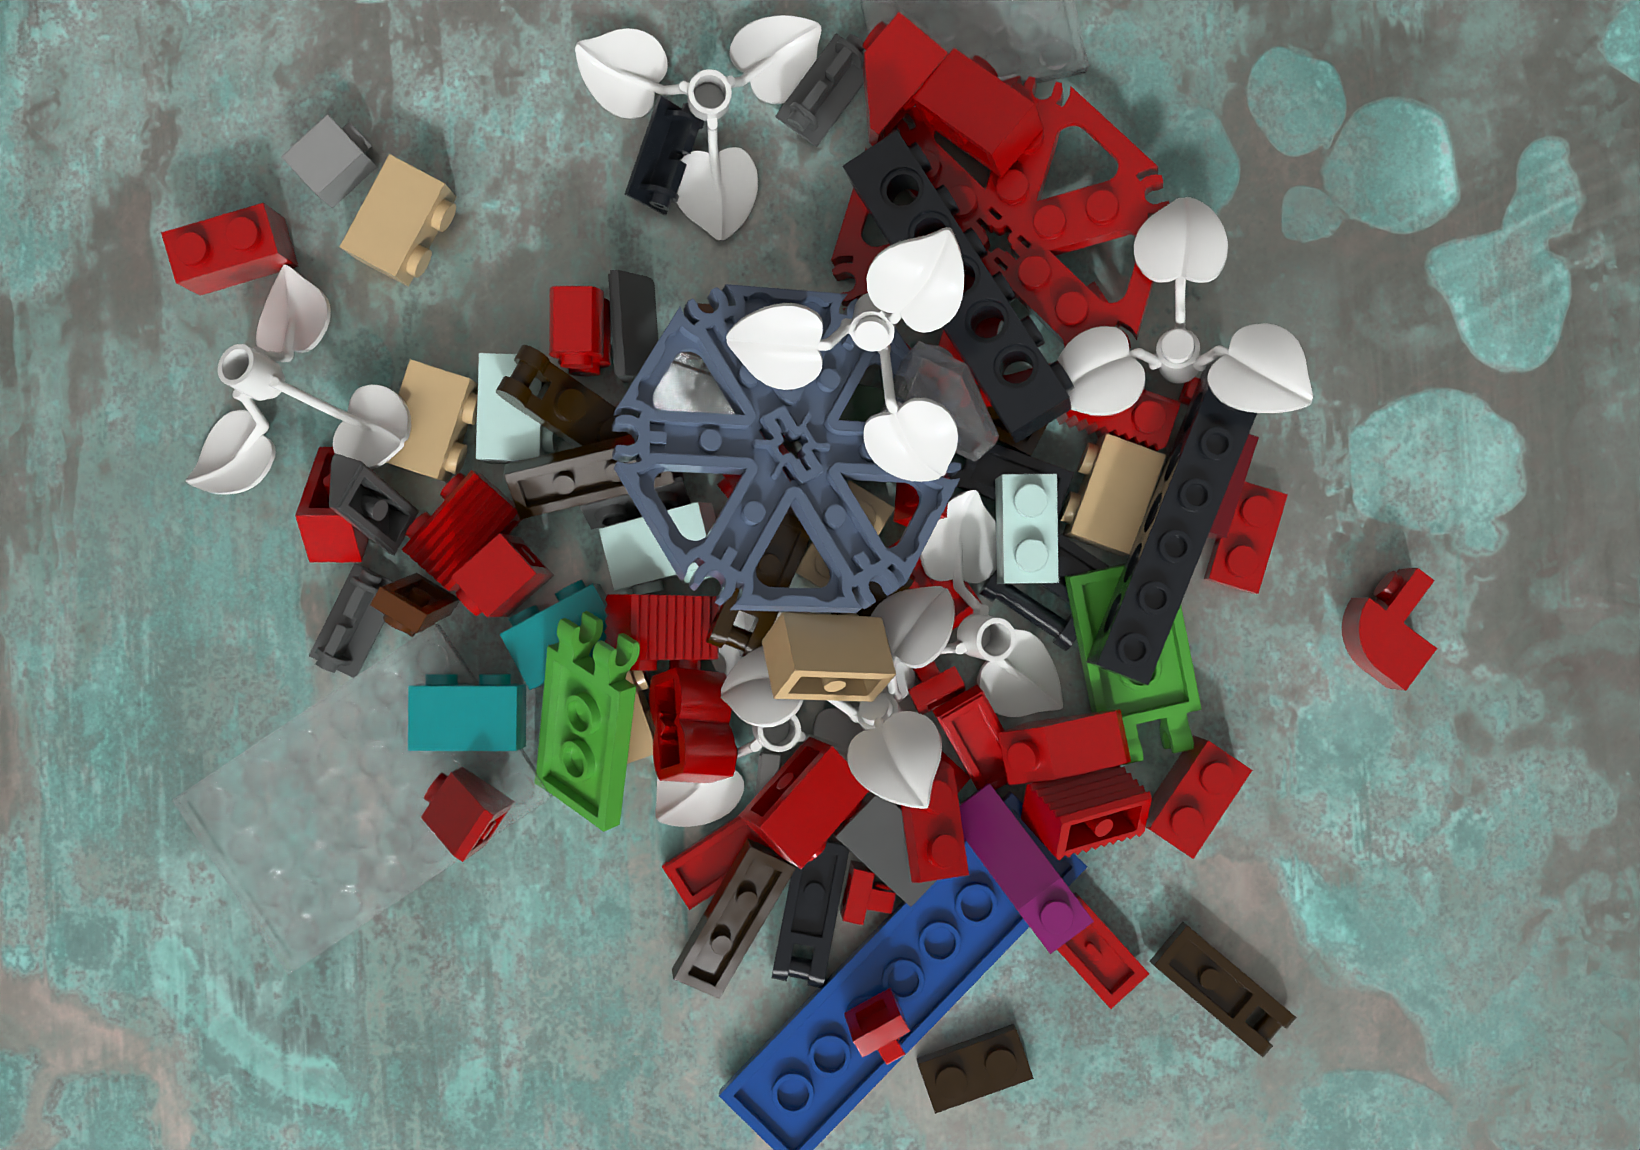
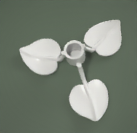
M785 15L755 20L739 30L729 49L730 60L735 68L743 73L741 76L726 77L719 71L706 69L694 75L690 83L682 81L680 84L673 85L659 84L667 73V57L659 41L645 31L629 28L614 30L592 39L577 42L575 52L581 77L589 92L605 110L618 117L635 119L646 116L653 107L655 93L664 96L676 94L688 96L687 101L691 112L697 118L707 121L709 153L693 151L681 159L687 166L677 192L679 199L676 203L692 222L704 229L714 239L724 241L732 236L749 216L757 196L758 174L754 161L742 148L730 147L719 152L717 119L721 118L729 108L732 95L731 88L742 87L750 82L751 89L758 99L770 104H784L817 59L821 25L816 21L803 17Z
M1191 197L1174 200L1145 221L1139 229L1134 242L1136 264L1147 278L1160 283L1175 280V329L1165 332L1159 338L1156 354H1152L1142 348L1130 351L1126 335L1116 327H1095L1074 337L1057 359L1074 385V389L1068 392L1071 410L1089 415L1106 416L1120 413L1130 408L1138 401L1145 386L1144 368L1137 361L1138 359L1149 363V367L1153 370L1159 368L1161 375L1169 382L1185 383L1192 380L1199 371H1204L1206 364L1218 357L1221 358L1209 369L1208 385L1213 394L1224 404L1238 410L1254 413H1283L1311 405L1313 392L1304 351L1299 341L1286 329L1268 323L1248 325L1239 329L1232 336L1229 349L1218 345L1203 355L1200 352V343L1197 336L1186 329V280L1196 283H1207L1214 280L1224 268L1228 254V241L1224 226L1216 213L1203 202Z
M950 227L942 228L925 236L899 241L881 251L869 266L866 278L868 293L861 296L856 302L853 318L843 319L840 327L826 339H821L823 321L820 315L809 307L796 303H780L758 309L741 318L729 330L726 336L727 344L749 372L764 384L783 390L800 388L816 379L823 365L820 351L832 349L847 334H851L853 341L860 348L866 351H878L881 361L885 404L889 412L875 414L867 419L865 423L864 443L869 456L884 471L909 481H932L946 474L957 449L958 428L955 419L943 404L928 398H912L898 407L894 391L890 343L894 338L896 323L901 318L913 330L926 333L943 327L956 315L963 297L964 264L959 244Z
M283 265L267 297L257 326V346L252 349L245 344H235L229 347L219 360L218 376L220 380L235 389L232 396L241 401L248 411H231L224 415L212 428L203 445L195 468L185 480L193 487L209 493L229 495L247 491L262 481L273 464L276 449L274 443L264 436L269 429V422L253 399L259 401L273 399L281 392L342 420L333 437L334 452L362 461L371 470L380 467L395 456L404 447V442L409 438L411 431L410 411L404 400L387 387L371 384L358 388L353 393L348 411L346 412L285 382V376L277 362H290L293 359L294 351L305 353L316 347L327 331L331 317L330 304L325 294L288 265Z
M968 490L949 499L947 518L938 521L920 556L925 573L931 579L937 581L953 579L954 590L973 609V614L967 616L960 623L957 630V641L947 643L941 654L965 653L969 656L987 660L979 669L977 684L983 690L994 712L998 715L1022 717L1038 712L1060 710L1063 708L1060 680L1053 660L1044 644L1034 634L1025 630L1014 629L1007 620L989 616L988 605L981 604L964 585V581L980 583L988 579L997 569L995 520L984 506L978 491ZM898 659L896 664L897 685L902 694L901 699L898 701L899 703L909 694L908 689L914 686L915 673L912 668L904 665ZM886 686L882 692H886L888 687ZM846 701L853 707H859L860 701Z
M931 586L900 591L884 599L873 611L870 617H882L895 671L898 659L910 668H922L933 662L946 647L952 633L955 617L954 601L947 588ZM763 646L744 656L729 672L721 688V698L732 708L736 715L746 723L758 727H774L783 724L798 712L803 703L801 699L773 698ZM895 675L888 683V690L886 692H881L873 702L860 701L859 707H853L846 701L827 700L849 715L853 722H859L865 730L852 739L848 749V765L856 780L864 788L889 802L912 808H928L932 784L941 760V736L933 721L927 716L901 709L898 701L901 699L902 694L898 689L897 676Z
M739 610L733 625L749 631L756 617ZM779 611V613H778V615H777L776 620H777L778 617L781 615V612H780V611ZM724 644L722 648H719V659H711V662L716 672L725 673L728 676L732 668L743 657L740 656V650ZM837 707L824 709L816 716L813 724V735L801 731L799 719L794 715L783 724L774 727L752 725L754 739L737 748V759L752 752H757L762 747L775 752L787 751L798 741L804 742L810 736L832 745L848 762V749L852 739L865 730L859 722H853L849 715ZM736 770L733 777L713 783L659 781L657 777L655 817L660 823L678 827H692L714 822L729 814L737 806L744 791V780Z

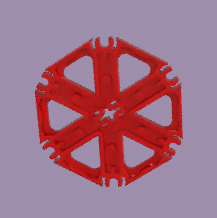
M1021 75L1003 80V82L1009 86H1012L1014 82L1022 85ZM1029 76L1024 83V87L1033 95H1035L1037 88L1036 77ZM1056 82L1051 96L1046 99L1036 98L1038 101L1036 108L1043 130L1002 178L991 171L985 190L937 144L934 137L935 130L924 123L917 107H913L905 116V119L913 123L915 128L909 130L907 123L902 120L895 128V131L898 130L907 146L916 141L932 167V170L926 173L927 177L935 189L944 184L960 210L953 217L964 232L972 227L988 253L981 260L991 276L1000 271L1012 288L1016 298L1064 344V348L1080 333L1100 326L1123 327L1131 332L1137 340L1154 281L1147 278L1141 272L1136 262L1125 296L1117 302L1108 303L1099 299L1056 255L1127 235L1136 237L1139 229L1148 218L1170 204L1169 201L1152 204L1146 200V196L1150 192L1163 189V177L1158 175V166L1073 87L1070 86V95L1065 105L1062 106L1064 100L1062 83ZM1077 126L1082 128L1118 163L1117 173L1108 181L1041 200L1061 130L1066 127ZM854 188L831 258V262L834 265L832 269L833 276L837 281L852 278L856 282L852 290L841 293L848 294L841 303L842 306L846 307L854 299H859L868 293L866 278L869 266L881 251L890 246L885 244L873 247L864 242L862 234L869 212ZM906 190L914 199L917 197L918 191ZM991 210L1000 217L999 220L990 213ZM981 225L990 233L994 232L998 236H1002L1006 232L1010 233L1007 238L1012 254L1017 260L1009 252H1004L1000 248L989 252L988 249L991 245L986 231ZM1025 241L1030 247L1027 248L1021 242ZM999 263L1006 269L1005 271L998 265ZM964 274L963 292L972 287L975 281L974 277ZM997 318L984 319L978 324L975 334L982 338L994 337L1002 330L1003 322ZM943 330L938 347L928 354H919L906 343L930 384L933 378L937 376L933 389L941 402L945 396L946 389L950 385L958 384L963 387L960 404L964 408H969L975 397L974 388H979V385L945 331ZM1124 332V334H1125L1126 337H1127V340H1128V343H1129V349H1130V348H1131V343H1130L1129 337H1128V335ZM1033 368L1003 375V378L1010 383H1021L1030 377ZM981 388L980 396L975 404L977 410L992 406Z

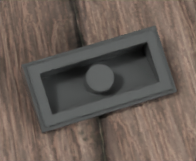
M610 270L608 281L615 374L623 383H629L634 381L658 342L655 285L648 276L621 270Z
M337 453L334 454L331 462L329 507L388 554L395 555L406 536L405 533L408 527L415 520L419 510L362 461Z

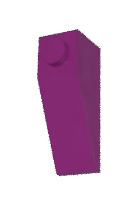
M989 782L959 804L964 839L1050 954L1094 922Z

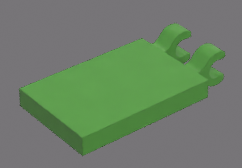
M1124 563L1064 577L1091 712L1121 709L1131 762L1126 764L1144 760L1136 724L1161 719L1159 730L1163 749L1171 748L1172 753L1194 749V742L1187 713L1202 709L1181 605L1149 685L1131 681L1086 662L1126 564Z
M585 611L582 612L581 626L567 618L560 619L557 627L559 642L547 647L535 783L605 832L620 825L636 686L625 678L638 659L640 646L636 640L624 633L618 635L616 649L602 640L598 641L603 632L602 619ZM594 647L593 658H591L589 654L591 649Z

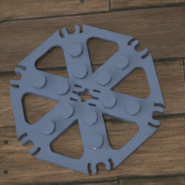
M725 284L722 290L718 287L712 289L707 297L714 313H705L700 310L694 299L688 300L683 309L684 314L680 306L614 412V415L620 416L615 418L612 424V431L627 432L632 435L635 444L630 446H615L612 452V459L617 461L614 470L680 581L686 576L688 567L695 562L699 567L690 579L689 588L695 591L705 577L711 576L716 578L721 585V591L714 603L719 606L732 596L735 588H739L736 603L730 610L857 613L862 608H868L876 602L869 589L870 581L878 583L887 596L907 583L960 478L947 479L961 470V463L956 462L950 463L946 474L937 480L909 481L891 475L880 468L866 450L864 443V426L866 422L839 420L868 366L881 365L878 351H866L860 348L853 341L851 334H847L832 349L820 351L823 365L816 379L803 387L791 390L773 388L755 378L727 344V333L741 318L758 309L780 303H796L816 311L823 321L821 339H826L840 327L843 319L853 318L855 304L858 301L857 298L849 303L843 314L839 313L840 305L848 294ZM895 327L894 338L890 343V357L893 379L906 400L928 398L942 404ZM682 352H693L702 358L735 414L657 410L653 403V393L675 357ZM783 436L789 442L798 440L801 443L802 448L797 453L798 459L792 453L782 455L778 448L784 441ZM636 460V463L627 464L628 462ZM671 471L741 475L707 536L701 540L693 541L685 538L680 533L656 493L654 480L657 475L662 472ZM845 480L900 482L910 484L916 489L919 496V504L896 546L891 548L884 546ZM790 506L829 569V581L822 588L768 587L757 578L756 566Z

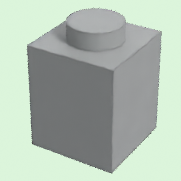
M328 114L281 156L306 185L331 208L335 207L377 168V165L365 154L372 145L350 122L341 128Z

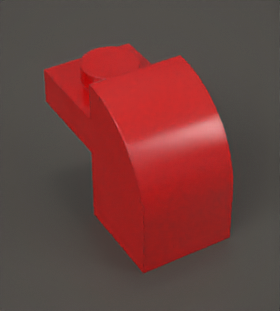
M1419 568L1398 569L1397 572L1394 570L1389 572L1374 590V596L1377 599L1373 601L1369 597L1351 598L1342 619V637L1349 656L1362 670L1389 689L1406 691L1437 650L1434 645L1404 624V621L1435 581Z

